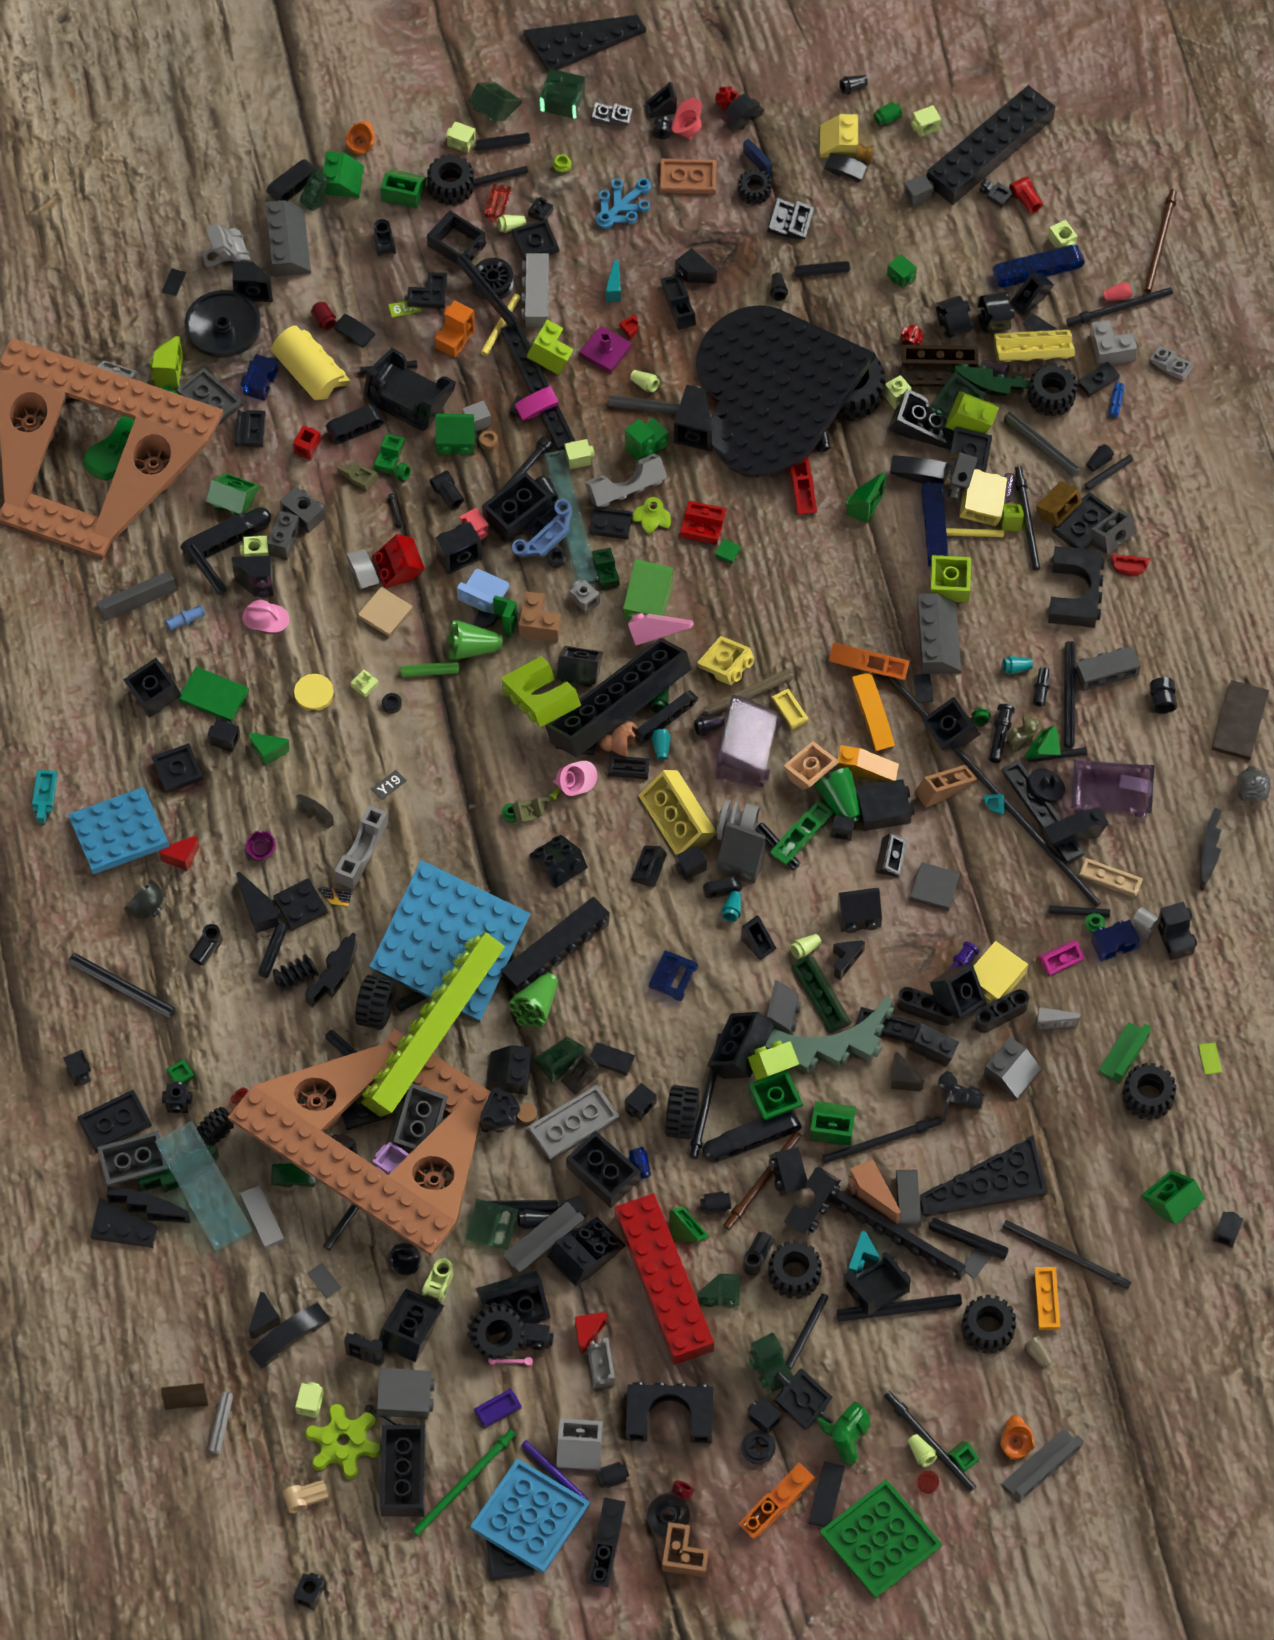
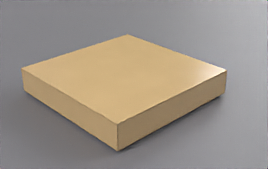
M381 587L358 614V618L391 637L412 612L413 606Z

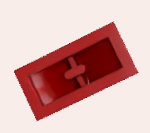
M195 835L170 844L168 848L159 850L161 861L188 871L199 849L198 838Z
M601 1312L575 1316V1328L580 1353L584 1354L587 1347H589V1342L594 1341L607 1324V1313Z

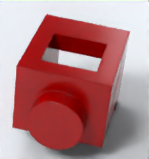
M302 426L293 442L294 454L311 460L321 442L320 432L315 428Z

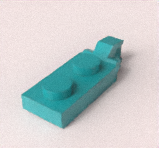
M37 770L32 806L33 812L37 813L36 819L38 824H46L47 813H52L58 779L57 771Z

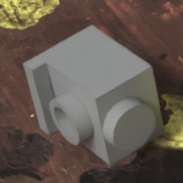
M583 580L581 583L576 581L572 584L570 599L585 614L600 603V593L595 591L586 580Z

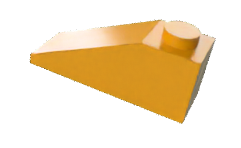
M840 745L837 770L848 767L854 777L885 782L896 780L898 763L861 748Z

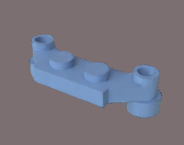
M561 499L556 502L555 510L557 516L529 542L526 543L523 539H517L513 542L512 550L517 556L526 558L528 556L541 555L544 557L571 532L569 523L572 507L567 500Z

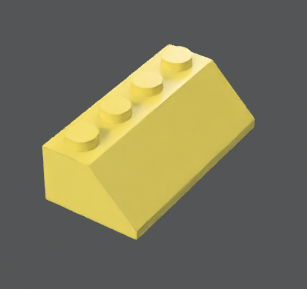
M663 770L638 795L675 855L697 845L701 848L717 834L678 770Z

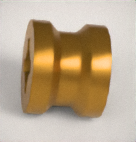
M859 144L856 160L871 164L874 146L865 147L863 144Z

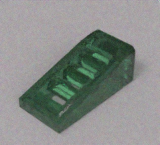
M313 168L299 202L311 211L321 207L329 177L318 168Z

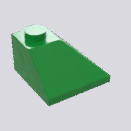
M882 472L857 488L852 496H848L845 503L847 507L846 515L868 523L884 495L885 473Z

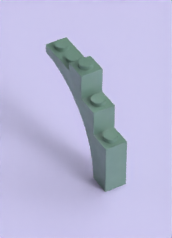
M884 997L877 1009L864 1021L849 1030L835 1035L800 1037L786 1034L773 1028L770 1038L766 1042V1049H770V1044L780 1040L783 1044L791 1041L799 1065L794 1066V1068L807 1075L810 1069H815L819 1061L818 1058L837 1068H840L842 1063L845 1064L847 1062L850 1052L871 1062L873 1057L877 1058L881 1052V1038L877 1036H880L884 1029L883 1023L885 1019H890L893 1014V1000Z

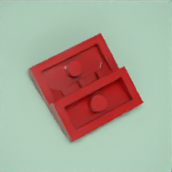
M689 501L680 530V538L717 545L727 508Z

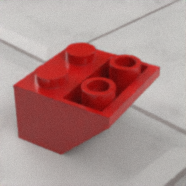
M396 534L372 555L384 588L412 581L425 570L412 537Z

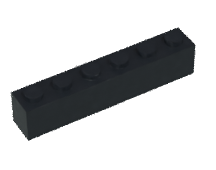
M593 896L501 969V978L518 994L540 976L547 973L550 968L558 966L568 954L571 955L576 952L579 945L583 942L590 941L594 933L599 929H605L610 922L609 911Z

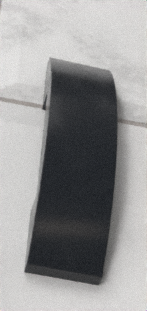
M319 1303L313 1304L296 1313L269 1332L249 1351V1354L262 1369L278 1358V1354L311 1330L313 1332L331 1319Z

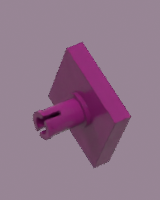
M600 325L580 350L579 356L611 374L632 348V343Z

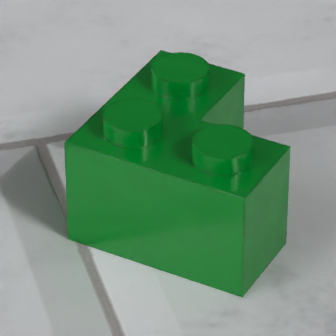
M654 418L650 419L647 423L637 419L625 429V451L636 461L654 454L659 449L665 448L669 442V432Z

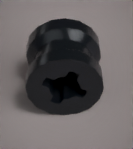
M664 116L655 118V127L652 131L653 136L658 139H668L671 135L672 120Z

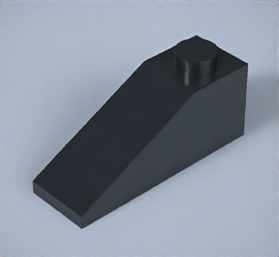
M1100 807L1082 810L1043 827L1042 831L1050 845L1053 846L1097 838L1109 822Z
M237 872V882L255 933L276 927L278 918L281 917L278 906L274 907L272 900L241 872Z

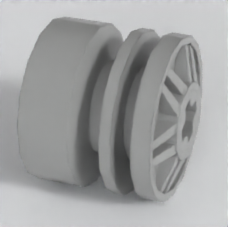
M726 799L718 816L717 840H723L727 822L756 832L755 828L758 823L760 806L746 803L742 812L739 811V802L735 801L732 810L731 800Z

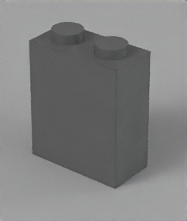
M380 1368L376 1416L428 1419L429 1412H433L434 1399H430V1391H434L435 1379L431 1378V1371Z

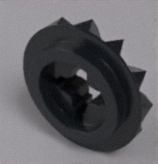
M752 1431L744 1437L741 1451L744 1458L752 1464L762 1465L770 1461L773 1455H775L776 1445L770 1434L764 1431ZM756 1440H758L761 1447H765L761 1450L760 1455L757 1453V1450L752 1449L755 1448Z

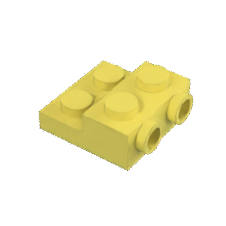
M720 636L697 662V665L700 669L714 674L716 680L731 686L734 681L738 682L741 679L742 672L746 668H750L753 665L754 656L749 647Z

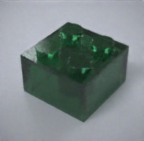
M549 69L540 95V111L576 119L585 92V76Z

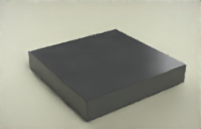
M921 862L910 900L949 911L960 873Z

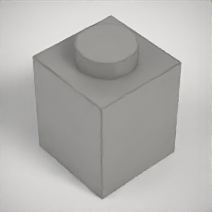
M484 401L462 408L463 414H474L475 432L492 426L491 414Z

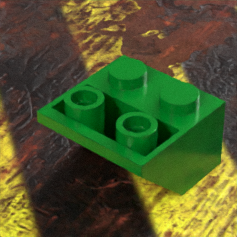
M394 169L389 170L385 173L380 187L381 201L418 208L427 177Z
M815 1101L810 1141L851 1146L856 1106Z

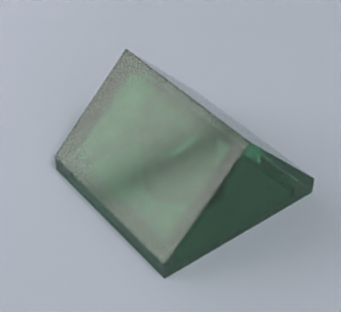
M567 1036L536 1056L534 1060L551 1083H554L586 1061V1049L583 1045Z

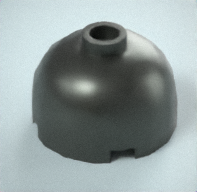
M152 879L148 882L151 886L147 884L131 899L128 903L129 905L124 907L135 918L147 919L151 915L155 918L163 909L160 907L164 900L162 889Z

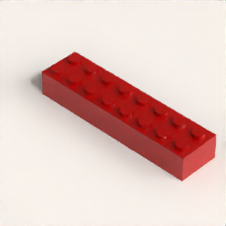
M655 1193L615 1206V1218L673 1365L713 1352V1338Z

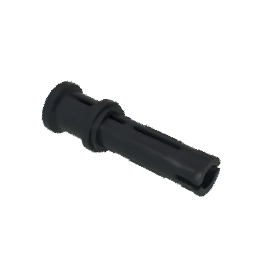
M999 704L997 708L999 712L997 719L994 721L996 730L988 759L992 763L1001 762L1007 731L1012 726L1010 721L1015 708L1009 704Z

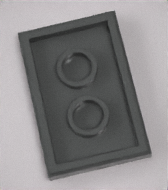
M202 368L176 390L179 395L223 409L224 414L218 426L243 406V401L205 368Z

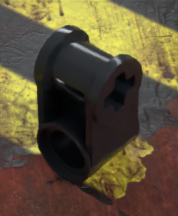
M385 219L377 220L374 223L377 257L385 253L396 254L395 241L389 221Z

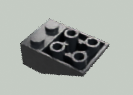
M596 1217L555 1241L547 1257L577 1286L596 1273L625 1248L626 1245Z

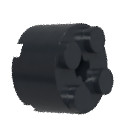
M1001 292L979 296L977 308H981V314H978V320L982 331L992 333L1011 329V319H1014L1015 313L1013 307L1010 308L1009 294Z
M958 295L936 303L938 305L936 307L937 319L940 327L943 326L946 329L943 334L947 339L974 329L973 320L968 314L970 306L967 300L963 301V298Z

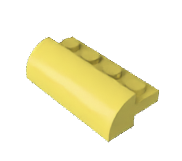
M1070 330L994 334L996 361L1068 359L1075 356V348L1072 344Z

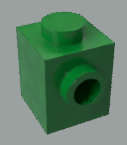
M902 254L888 264L887 276L895 285L898 284L903 289L916 280L917 267Z

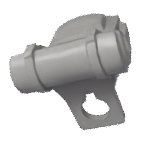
M216 223L206 228L212 248L202 253L207 268L226 261H250V253L245 247L243 234L240 233V230L236 228L227 230ZM211 253H217L218 255L214 261L208 260Z

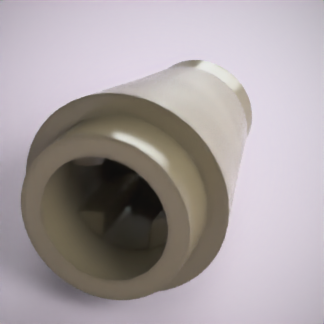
M1036 1336L1024 1345L1027 1349L1026 1352L1042 1369L1053 1363L1044 1340H1041L1039 1336Z

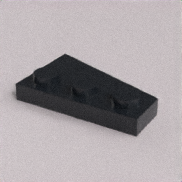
M99 1197L91 1239L154 1248L158 1230L157 1225Z

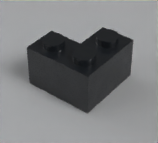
M1184 901L1162 907L1156 926L1170 961L1194 954L1197 940L1195 935H1191L1189 930L1190 921L1192 920L1191 910L1186 908Z

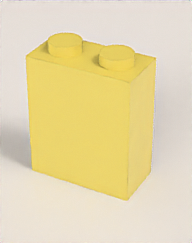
M974 469L969 488L962 491L959 517L996 527L1003 514L1007 478Z
M997 941L991 945L974 965L986 1003L988 1004L1009 994L1027 973L1028 968L1026 962Z

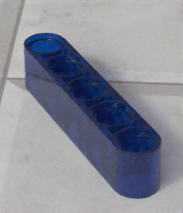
M1074 244L998 263L992 268V272L998 287L1004 288L1024 283L1031 273H1042L1045 277L1079 269L1085 264V260L1079 246Z
M942 482L922 483L928 567H931L932 555L949 556Z

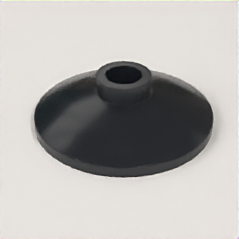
M663 1494L656 1497L647 1509V1522L650 1528L661 1536H667L668 1522L688 1525L690 1520V1510L687 1503L681 1497L674 1494ZM666 1510H671L672 1514L670 1516H665L664 1512Z

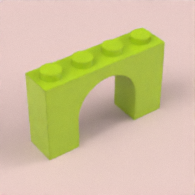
M542 656L501 677L503 684L501 689L506 697L509 696L512 703L518 705L520 711L523 714L526 713L532 723L535 722L540 728L581 706L577 691L568 682L546 693L532 695L535 690L555 680L550 664Z

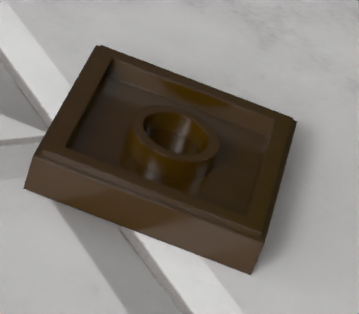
M203 1383L161 1388L165 1410L208 1405V1397Z

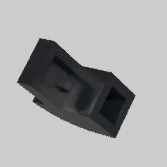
M742 94L731 102L721 119L733 130L744 129L750 117L761 116L764 109L757 100L750 98L747 94Z

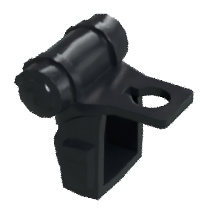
M948 1071L941 1074L938 1079L941 1090L948 1093L941 1121L945 1122L950 1102L982 1110L985 1095L981 1093V1089L972 1085L967 1088L958 1084L956 1077L952 1074L953 1072Z

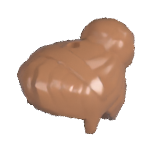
M632 721L619 725L611 734H607L600 739V747L605 751L613 750L627 757V746L629 744L636 745L633 739L637 725Z

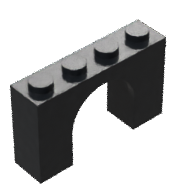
M1055 546L1052 573L1079 576L1088 584L1089 591L1079 598L1051 597L1048 623L1095 628L1096 620L1100 621L1101 609L1097 608L1098 604H1101L1102 592H1099V587L1103 586L1104 575H1100V570H1104L1105 558H1101L1102 550Z
M642 1382L628 1384L626 1441H647L648 1417L651 1410L661 1402L674 1401L682 1404L690 1414V1443H712L714 1387H709L707 1384L688 1386L684 1383H678L675 1386H668L665 1383L645 1385Z

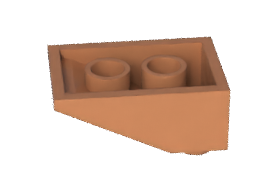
M871 1159L851 1168L847 1185L850 1196H854L857 1201L899 1225L901 1211L874 1160Z

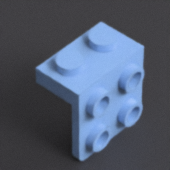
M476 569L466 584L460 582L458 585V600L481 611L493 614L494 596L503 598L509 589V583L485 571Z

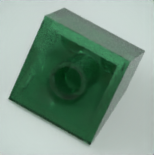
M480 82L476 84L468 102L473 105V109L481 113L484 112L488 115V119L497 122L506 120L522 104L523 100L496 82Z

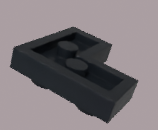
M428 272L427 288L408 287L407 307L445 308L447 273Z

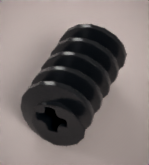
M306 954L302 955V961L296 958L295 965L291 961L288 962V969L284 965L280 966V971L276 968L273 969V978L281 994H283L282 987H285L288 991L290 990V983L297 987L298 979L305 983L304 976H307L310 980L312 979L313 972L319 976L315 964Z

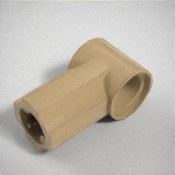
M324 1480L302 1487L294 1485L283 1490L289 1513L303 1511L308 1505L329 1499Z

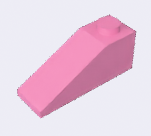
M643 613L632 616L628 623L635 645L689 629L694 625L693 620L655 614L643 615Z

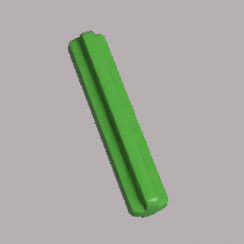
M455 661L405 665L400 668L401 676L414 677L458 673L459 664Z

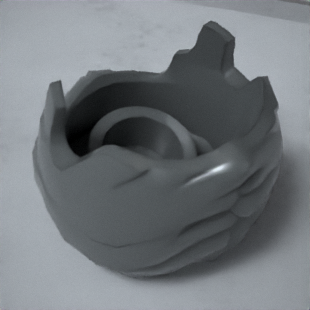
M1249 766L1245 771H1242L1237 776L1239 797L1243 800L1255 802L1267 799L1270 793L1269 774L1253 766Z

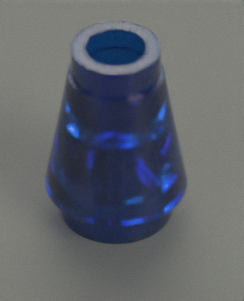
M638 1147L629 1151L628 1159L640 1170V1180L650 1177L651 1170L648 1151H645L644 1147Z

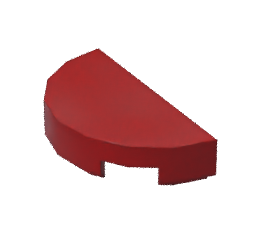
M1111 554V563L1115 570L1126 576L1142 574L1148 568L1150 558Z

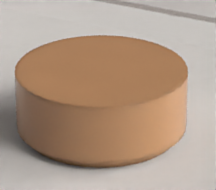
M493 431L482 432L479 436L480 447L484 450L495 449L498 445L497 434Z
M531 1103L521 1104L520 1113L517 1115L518 1121L524 1125L532 1124L537 1119L536 1107Z

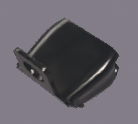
M497 1087L491 1090L480 1117V1124L484 1133L489 1131L501 1133L515 1124V1117L520 1113L521 1108L511 1093L504 1092Z

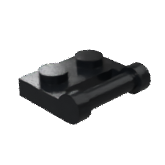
M358 1333L346 1334L344 1338L346 1355L376 1366H381L384 1363L385 1358L381 1352L383 1345L380 1340L374 1339L369 1341Z

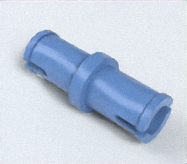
M200 604L187 611L182 610L180 614L165 619V624L168 630L171 631L184 624L187 626L191 621L204 617L206 614Z

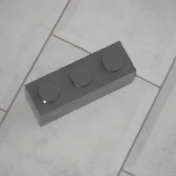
M1132 646L1127 648L1120 647L1113 652H1103L1096 657L1079 660L1076 663L1075 673L1083 691L1138 676L1141 665Z

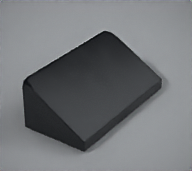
M891 833L882 838L876 867L877 873L895 877L900 876L906 840Z
M661 846L643 847L631 878L633 882L655 887L667 853Z

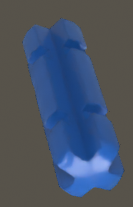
M1116 382L1114 384L1109 410L1110 417L1117 418L1119 416L1125 387L1123 383Z

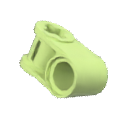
M439 1259L435 1262L423 1286V1296L429 1295L437 1298L439 1302H443L454 1275L452 1264L449 1260ZM441 1268L449 1269L446 1274L438 1273Z

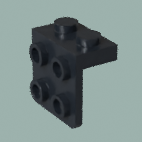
M563 835L553 837L551 841L536 848L529 855L532 861L545 870L551 886L555 889L588 868L581 849Z

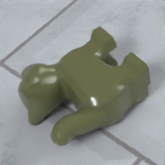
M1023 716V725L1017 728L1012 727L1007 733L1006 741L1012 753L1020 751V746L1024 743L1026 746L1032 745L1034 733L1039 728V721L1037 719Z

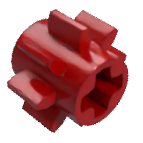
M732 86L719 87L720 92L715 94V101L721 106V109H726L738 95L735 90H732Z
M909 325L908 329L903 327L900 333V340H902L903 345H921L924 334L921 333L922 330L918 326Z

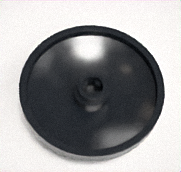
M217 290L202 295L192 303L185 316V331L191 345L199 352L216 358H227L243 353L256 342L261 330L260 313L255 303L244 294L231 290Z

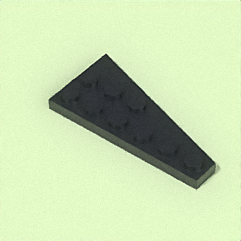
M638 15L528 29L523 30V33L550 74L646 32V27Z
M1034 1135L1020 1144L1011 1146L1009 1150L1001 1154L998 1153L975 1165L969 1171L956 1175L954 1179L944 1184L941 1183L920 1194L924 1217L1046 1196L1048 1192Z

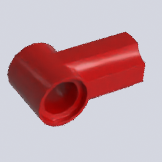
M1023 177L1009 185V189L1013 191V197L1015 199L1019 198L1029 213L1034 214L1043 207V202L1034 191L1029 177Z

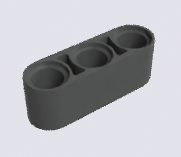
M896 1170L897 1206L901 1211L899 1226L902 1228L921 1227L918 1170Z

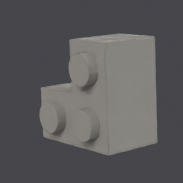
M1110 320L1091 323L1089 337L1098 367L1107 362L1114 365L1135 361L1137 346L1133 333L1114 336Z

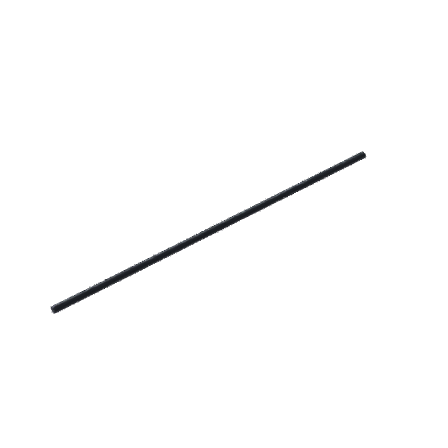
M884 675L922 718L928 715L926 710L896 678ZM959 747L952 748L955 754L993 795L1002 794ZM1004 797V807L1094 906L1098 907L1101 904L1100 900Z

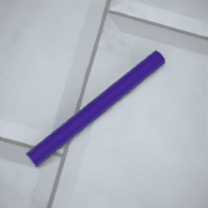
M528 1440L521 1444V1447L561 1485L588 1500V1497Z

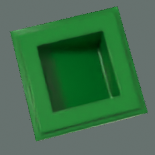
M965 1441L960 1442L947 1453L963 1472L980 1460L969 1442Z

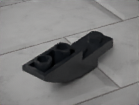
M352 933L349 937L346 936L341 941L339 948L329 953L326 958L327 970L321 973L319 980L315 984H311L305 992L306 1003L312 1008L325 994L333 998L348 977L357 950L355 933Z
M604 1497L587 1584L609 1588L626 1501Z

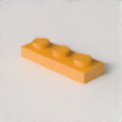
M1035 1267L1038 1329L1060 1330L1056 1267Z

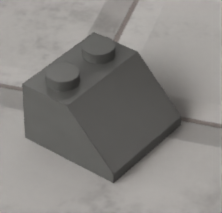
M775 980L767 1019L774 1025V1029L791 1035V1032L796 1031L798 1020H794L795 1013H800L801 1002L798 1001L797 992L780 981Z
M1009 1037L985 1066L984 1077L1017 1100L1042 1068L1027 1048Z

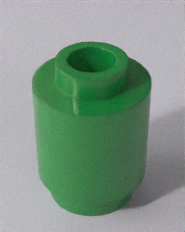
M890 102L878 108L873 113V116L878 126H886L900 119L902 110L898 103Z

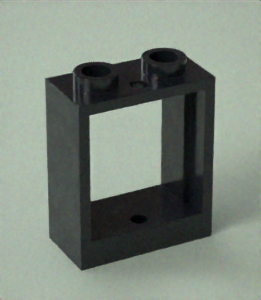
M449 211L427 234V245L457 264L456 259L462 254L442 242L446 235L455 228L474 240L463 253L472 262L478 251H482L486 246V234L454 212Z

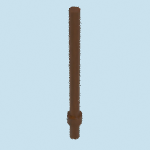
M795 1131L780 1151L793 1148L802 1135ZM769 1166L739 1205L736 1204L731 1210L732 1214L723 1224L725 1229L730 1230L735 1222L743 1217L746 1213L745 1209L774 1172L771 1171Z

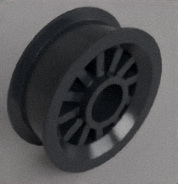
M487 258L476 264V270L500 299L507 297L514 287V275L512 267L506 261L499 258ZM473 283V289L475 293L479 297L487 300Z

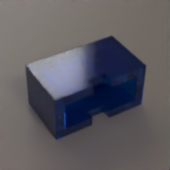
M255 354L253 361L250 360L246 376L242 377L241 387L243 388V395L265 401L270 391L268 384L269 382H274L279 371L278 363L275 359Z
M1121 920L1108 928L1101 927L1095 930L1091 943L1100 961L1103 962L1116 957V952L1122 951L1125 954L1138 949L1140 938L1131 920Z

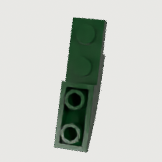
M959 363L951 368V373L959 380L985 393L1007 396L1010 394V389L1026 390L1029 388V380H1023L1022 376H1012V379L1005 378V375L995 374L993 376V369H987L985 365H976L974 368L968 367L969 364Z
M208 1145L195 1152H184L176 1157L178 1165H168L169 1170L138 1178L141 1191L162 1186L164 1193L186 1185L203 1174L219 1158L217 1146Z

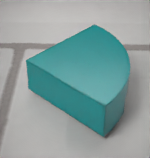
M1003 794L983 795L984 803L992 812L1004 815Z

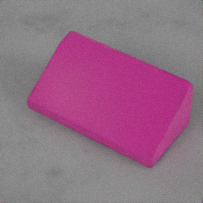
M1077 940L1068 941L1037 956L1048 976L1085 959Z

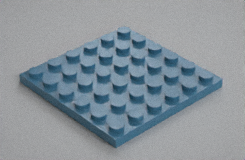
M420 860L369 969L432 999L430 994L437 986L440 987L443 983L442 977L446 971H451L454 967L453 961L459 953L462 954L466 949L464 945L470 937H475L477 934L480 935L487 932L504 945L505 948L460 1012L480 1022L502 976L501 969L507 965L531 913Z

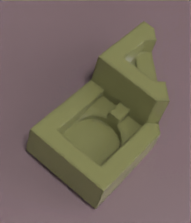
M358 461L353 462V465L343 467L338 465L337 470L343 476L365 490H368L379 478L377 472L363 465L360 466Z
M542 797L512 804L517 823L534 821L538 817L543 816L545 812L543 809L550 798Z

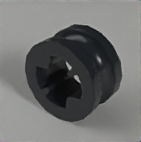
M553 548L548 553V563L555 568L563 566L565 564V552L561 548ZM553 556H556V557H559V556H560V559H559V560H558L557 558H556V559H553Z

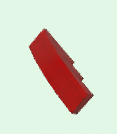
M807 457L799 465H793L789 468L798 515L817 513L813 478L809 458Z

